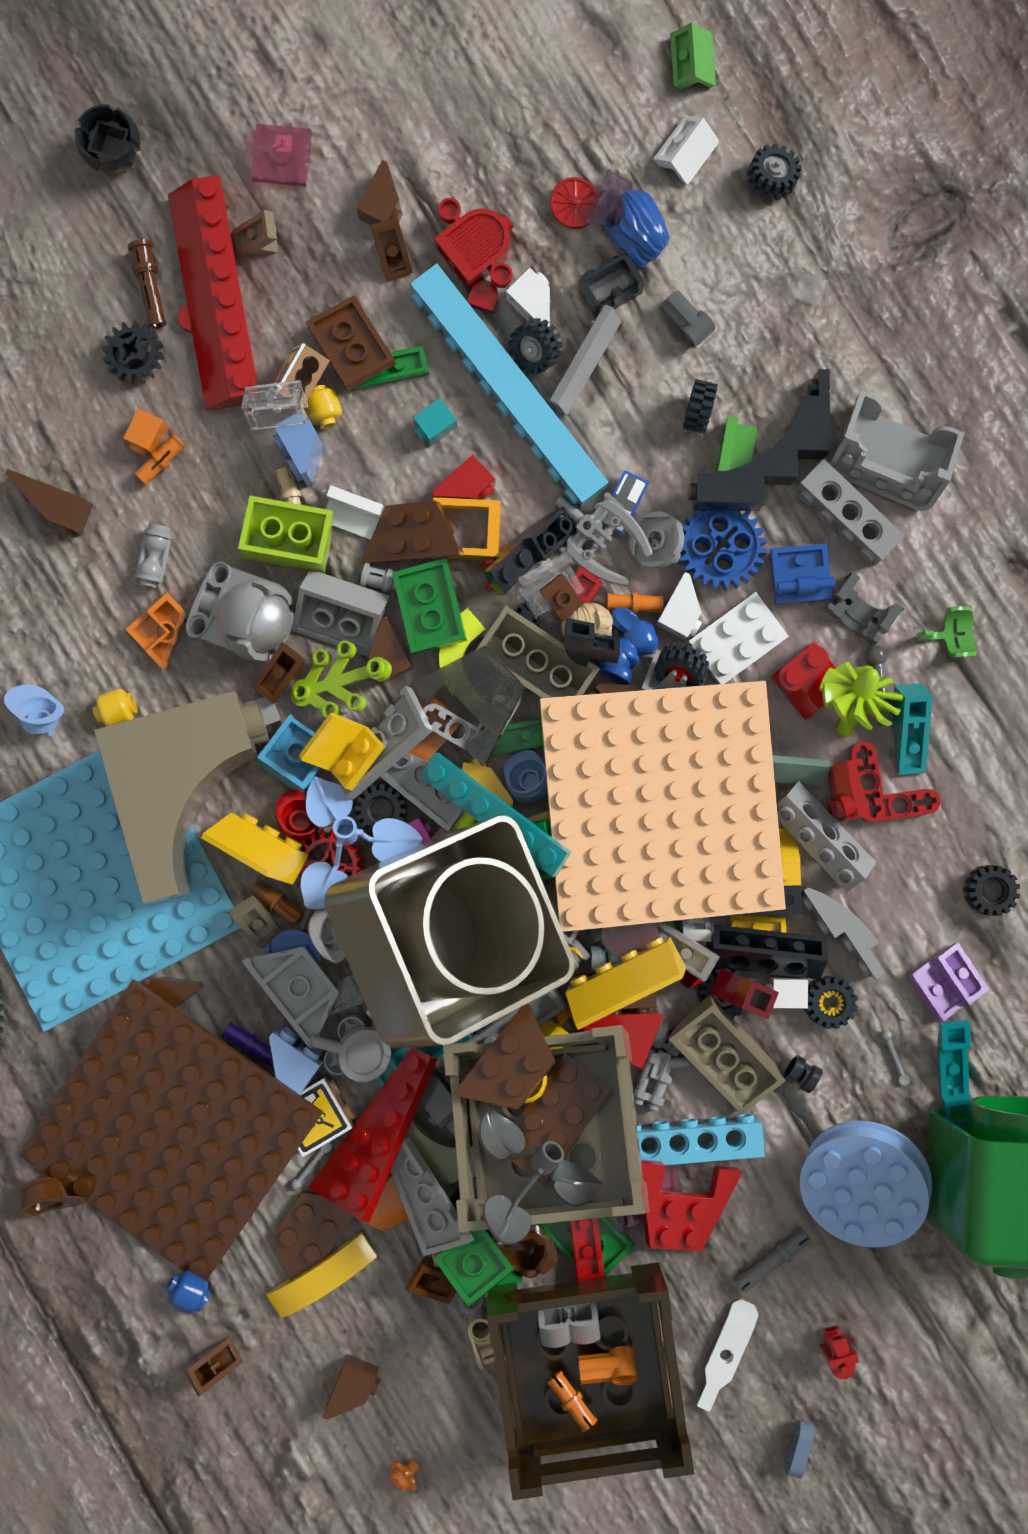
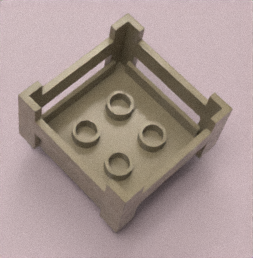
M622 1025L592 1028V1031L544 1036L549 1048L599 1043L550 1049L556 1062L546 1075L548 1078L566 1053L614 1088L564 1158V1160H568L591 1173L603 1185L585 1204L570 1206L555 1194L553 1190L554 1181L549 1180L543 1186L536 1180L517 1207L527 1211L530 1216L531 1225L650 1212L647 1184L643 1181L630 1070L632 1056L628 1032ZM493 1042L443 1045L445 1076L450 1077L458 1165L460 1200H456L459 1232L487 1230L488 1227L483 1216V1208L486 1201L492 1196L502 1195L513 1203L514 1199L531 1178L529 1174L508 1158L499 1161L490 1156L483 1148L479 1137L481 1119L490 1106L498 1114L515 1124L529 1103H523L518 1110L469 1099L478 1199H474L466 1098L456 1096L454 1092Z

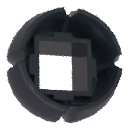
M102 104L89 108L79 117L80 128H75L76 147L86 164L97 171L102 170L106 174H117L126 172L137 160L136 152L140 151L141 138L135 122L127 113L118 107L114 110L110 105ZM106 135L123 140L119 153L115 157L101 152Z

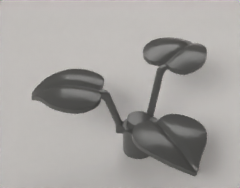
M491 1106L485 1111L479 1126V1137L483 1148L490 1156L496 1160L503 1161L509 1155L515 1160L533 1155L531 1158V1168L534 1175L520 1191L513 1203L505 1196L495 1195L489 1198L484 1205L483 1216L485 1223L494 1238L498 1239L499 1242L509 1245L515 1244L528 1234L531 1225L530 1216L527 1211L517 1206L540 1175L549 1174V1179L554 1181L553 1190L555 1194L570 1206L585 1204L602 1187L603 1183L591 1173L568 1160H564L562 1147L554 1141H546L540 1148L538 1145H535L532 1149L522 1151L525 1146V1138L518 1126L498 1114Z

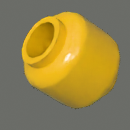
M326 385L315 386L303 407L311 424L320 426V429H328L335 426V421L342 415V408L336 391L328 388Z
M116 689L99 695L96 701L97 706L93 707L96 721L98 723L103 722L105 726L134 719V714L138 713L133 695L126 693L123 689Z

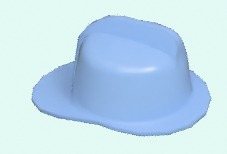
M20 685L7 691L4 696L5 706L18 718L22 728L27 733L43 734L48 738L53 736V730L58 726L59 718L64 713V706L50 693L39 686Z

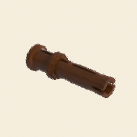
M147 239L132 241L127 246L128 251L132 252L135 265L133 273L140 281L149 328L164 327L167 323L155 276L158 266L154 263L152 257V241Z

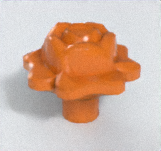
M411 1460L407 1465L392 1462L391 1467L393 1470L390 1480L393 1485L402 1492L406 1489L415 1491L417 1487L414 1474L419 1470L418 1464L414 1460Z

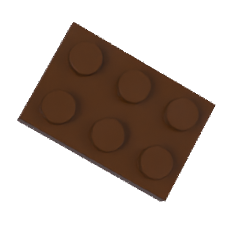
M354 295L306 321L309 331L326 358L330 360V365L347 391L396 365L395 359Z

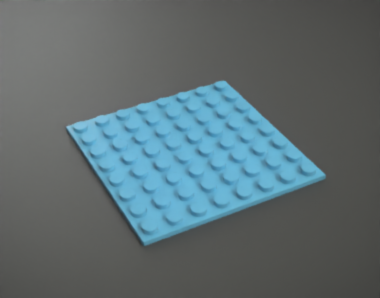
M100 750L0 802V948L44 1032L125 990L131 980L134 979L140 982L241 928L231 917L229 910L234 905L192 825L186 849V871L191 895L160 904H143Z

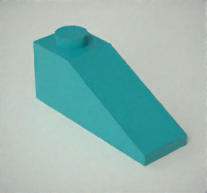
M922 683L894 685V692L903 695V701L893 699L892 704L893 707L900 708L901 710L898 716L893 714L898 775L926 773L933 696Z

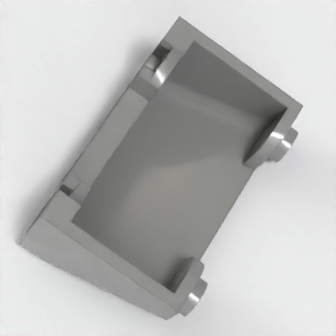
M861 390L832 455L830 465L852 484L919 511L929 510L936 503L951 480L964 432L949 426H940L934 429L930 436L880 416L883 407L882 401L875 395Z

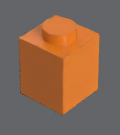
M138 408L123 438L130 445L129 449L145 456L146 453L150 454L153 450L157 451L169 426L164 420Z

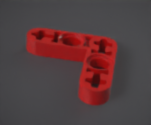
M859 742L850 748L849 760L853 759L859 780L864 774H869L874 779L873 787L870 790L863 789L864 794L876 792L877 796L871 797L872 806L878 807V811L873 813L874 817L871 818V815L861 817L862 820L878 822L931 814L939 809L941 804L940 796L932 789L883 795L875 747L869 742ZM860 747H863L864 751H869V756L865 757V765H872V770L865 769L858 772L857 767L863 766L862 758L856 757V752L861 750ZM924 794H926L927 798H932L933 803L928 805V809L925 805L913 806L912 802L913 800L924 799ZM898 797L902 798L906 803L905 811L900 814L892 809V802Z

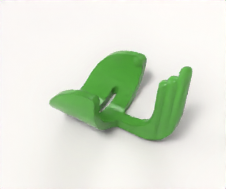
M970 606L947 608L944 616L943 631L934 633L933 630H923L916 634L917 641L943 639L951 658L976 656L972 608ZM954 619H955V629H956V633H960V632H963V633H964V635L956 636L958 648H956L955 641H954V633H953V620H954Z

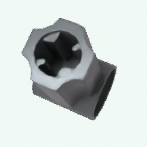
M679 290L668 296L660 306L663 313L676 325L682 339L691 348H696L716 329L712 319L705 312L697 311Z

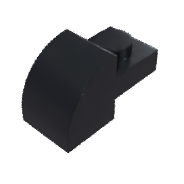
M570 618L566 619L564 647L572 661L584 667H587L589 658L600 662L618 663L620 656L619 637L595 633V623Z

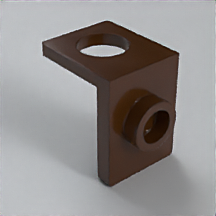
M559 574L540 589V593L553 609L551 615L561 621L565 620L584 604L563 574Z

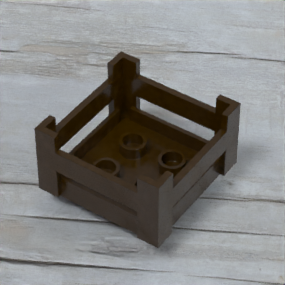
M659 1262L630 1266L631 1273L524 1289H518L516 1282L496 1285L488 1292L487 1319L491 1347L493 1346L506 1439L512 1500L543 1496V1485L661 1468L664 1479L694 1474L671 1323L673 1319L669 1291ZM596 1302L600 1339L590 1344L570 1342L558 1348L542 1346L538 1310ZM619 1346L634 1348L638 1373L637 1382L622 1386L615 1385L612 1381L581 1385L578 1356L609 1353L612 1348ZM560 1370L576 1392L580 1391L583 1396L581 1398L593 1416L597 1418L596 1423L592 1426L583 1416L584 1421L590 1427L585 1432L581 1431V1428L570 1413L562 1409V1402L546 1383L552 1377L561 1386L554 1376ZM651 1440H655L657 1446L656 1448L541 1464V1456Z

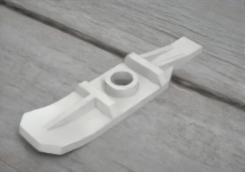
M742 1299L731 1304L725 1323L705 1365L706 1382L696 1404L698 1407L710 1412L719 1390L732 1380L759 1315L755 1305ZM729 1350L731 1353L730 1357L727 1359L721 1358V1351Z

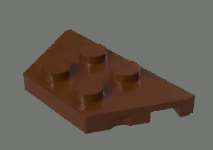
M433 500L385 506L363 556L362 563L365 564L366 562L370 563V565L461 557L464 556V552L458 546L453 536L454 531L451 524L445 519V512L440 502Z
M528 1003L520 1007L454 1092L456 1096L519 1110L556 1061Z
M303 1190L270 1238V1242L291 1280L324 1260L354 1217L313 1191Z

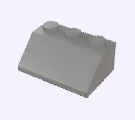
M310 569L299 588L292 631L338 646L341 641L347 640L356 646V653L369 657L381 619L386 615L390 596Z

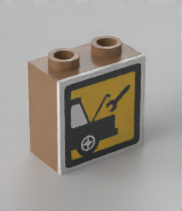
M304 343L294 347L283 363L265 398L289 413L303 409L330 360Z
M328 1074L307 1085L300 1094L323 1111L298 1148L302 1157L349 1131L355 1124L353 1119L356 1118L353 1108L348 1102L344 1104L339 1095L342 1091L335 1078L330 1080Z

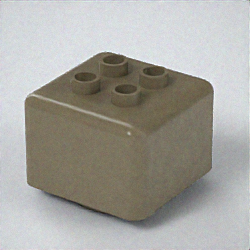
M497 816L447 832L332 884L325 894L324 904L378 1035L386 1045L393 1048L452 1044L565 984L570 980L574 972L575 963L573 955L518 824L507 816Z

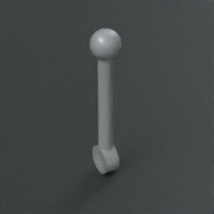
M884 1030L881 1033V1038L886 1041L899 1074L897 1080L901 1085L906 1086L909 1084L910 1078L904 1074L891 1041L892 1033L889 1030Z
M331 1142L321 1146L320 1151L299 1177L291 1181L290 1186L293 1190L301 1188L303 1179L324 1153L332 1149Z

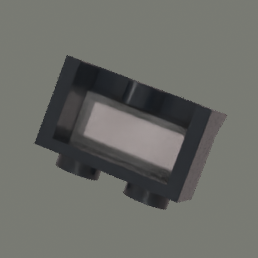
M625 253L619 257H611L602 267L596 270L591 269L585 272L578 280V291L596 320L604 305L616 309L643 293V278L628 254Z

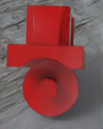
M838 1325L822 1329L825 1343L819 1344L832 1374L839 1379L851 1377L855 1371V1363H859L856 1351L845 1335L841 1334Z

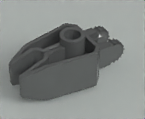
M432 1072L420 1101L428 1112L425 1116L433 1127L442 1129L447 1126L450 1132L455 1135L451 1087L442 1076ZM468 1124L469 1135H471L472 1131L471 1124Z

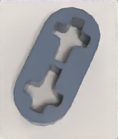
M801 1420L797 1421L786 1457V1475L800 1479L803 1477L814 1439L813 1424Z

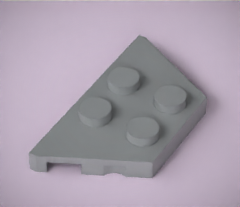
M305 946L243 960L242 963L311 1049L312 1047L309 1046L310 1038L312 1035L319 1037L340 992L337 986Z

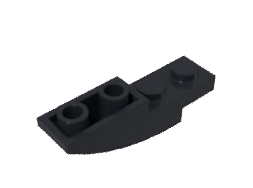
M564 506L556 509L525 530L493 557L495 562L483 573L497 596L505 595L538 562L546 561L577 530Z

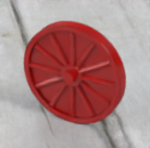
M578 177L564 179L556 185L551 194V212L554 218L567 228L579 229L589 225L599 211L600 200L594 186L585 179Z

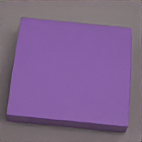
M958 942L942 950L907 975L938 1022H944L960 1008L972 1004L989 990Z

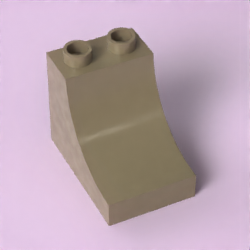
M236 691L94 730L143 904H160L191 895L186 871V849L191 825L197 811L212 789L225 777L243 765L257 760L258 752L256 745L270 741L263 715L257 702L243 705Z

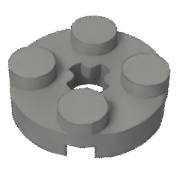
M660 511L650 512L643 516L644 520L640 522L639 526L645 533L653 554L651 557L643 555L637 543L630 535L629 546L632 555L637 558L640 564L651 569L665 568L670 564L678 562L684 545L682 523L671 515ZM660 533L661 542L656 547L655 544H652V539H656L657 534Z

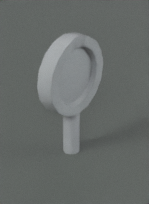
M372 1027L352 1029L342 1037L340 1042L314 1035L311 1036L309 1042L311 1047L336 1053L338 1067L348 1078L356 1082H368L376 1079L385 1072L390 1061V1046L380 1039L377 1030Z

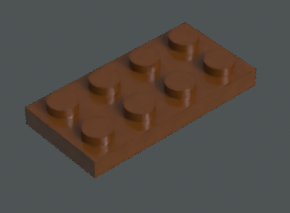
M565 1053L548 1076L547 1085L542 1096L536 1101L529 1103L515 1123L525 1138V1146L522 1151L532 1149L535 1145H538L540 1148L546 1141H554L562 1147L565 1158L614 1088ZM509 1155V1160L531 1177L534 1175L531 1168V1158L533 1155L516 1160ZM549 1174L540 1175L537 1179L543 1186L550 1180Z

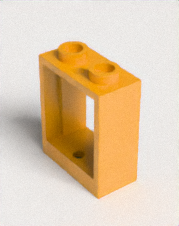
M433 497V500L440 502L442 508L489 511L487 549L462 548L464 556L447 559L484 561L492 559L499 553L501 501Z

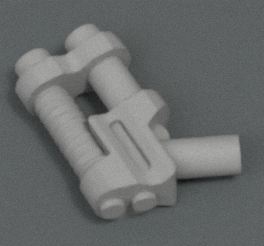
M650 1049L643 1069L640 1072L639 1080H637V1085L633 1087L634 1103L643 1105L644 1100L649 1101L648 1108L658 1111L659 1106H663L665 1101L663 1094L666 1086L672 1082V1078L669 1075L671 1069L689 1067V1060L685 1056L671 1057L664 1050L655 1051ZM650 1077L657 1079L652 1093L645 1091Z

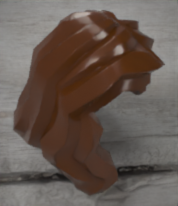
M539 1224L530 1225L528 1234L515 1244H504L493 1237L495 1243L515 1268L513 1272L520 1273L524 1277L532 1279L539 1273L544 1275L558 1261L552 1238L546 1235Z

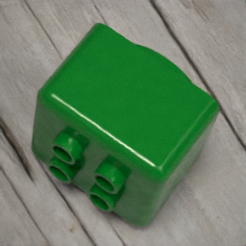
M981 1096L970 1099L969 1125L957 1126L944 1117L943 1109H930L927 1163L932 1176V1193L926 1219L972 1263L983 1267H993L992 1272L1002 1277L1013 1279L1028 1278V1097ZM951 1110V1120L967 1119L966 1111Z

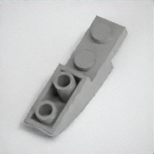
M802 887V904L808 912L812 910L818 918L815 923L824 936L828 934L833 938L842 934L843 937L840 938L841 943L849 953L854 952L858 958V961L855 963L865 977L869 975L871 978L878 979L884 975V970L870 950L879 942L863 922L849 909L831 897L814 889Z

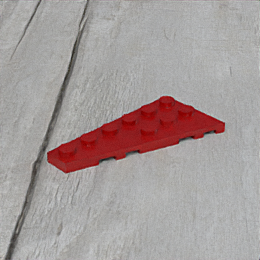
M411 1047L353 1128L308 1188L360 1221L370 1223L437 1063V1058Z

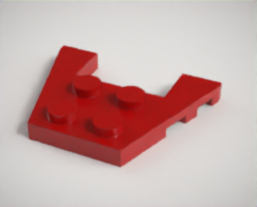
M641 1160L643 1181L647 1184L650 1212L643 1214L646 1244L650 1248L702 1251L735 1189L742 1171L737 1167L714 1166L709 1194L661 1191L666 1165L661 1161Z

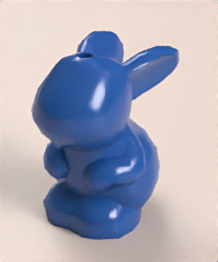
M617 607L612 611L611 615L613 618L612 626L622 634L618 663L594 660L600 668L599 672L604 677L617 684L628 685L632 681L630 669H634L639 664L638 655L653 654L658 650L659 640L651 623L639 620L637 615L627 608Z

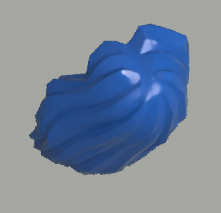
M638 189L636 191L629 190L621 196L623 211L620 222L613 226L610 221H606L604 230L620 250L626 251L636 266L643 268L663 252L669 241V232L652 196Z

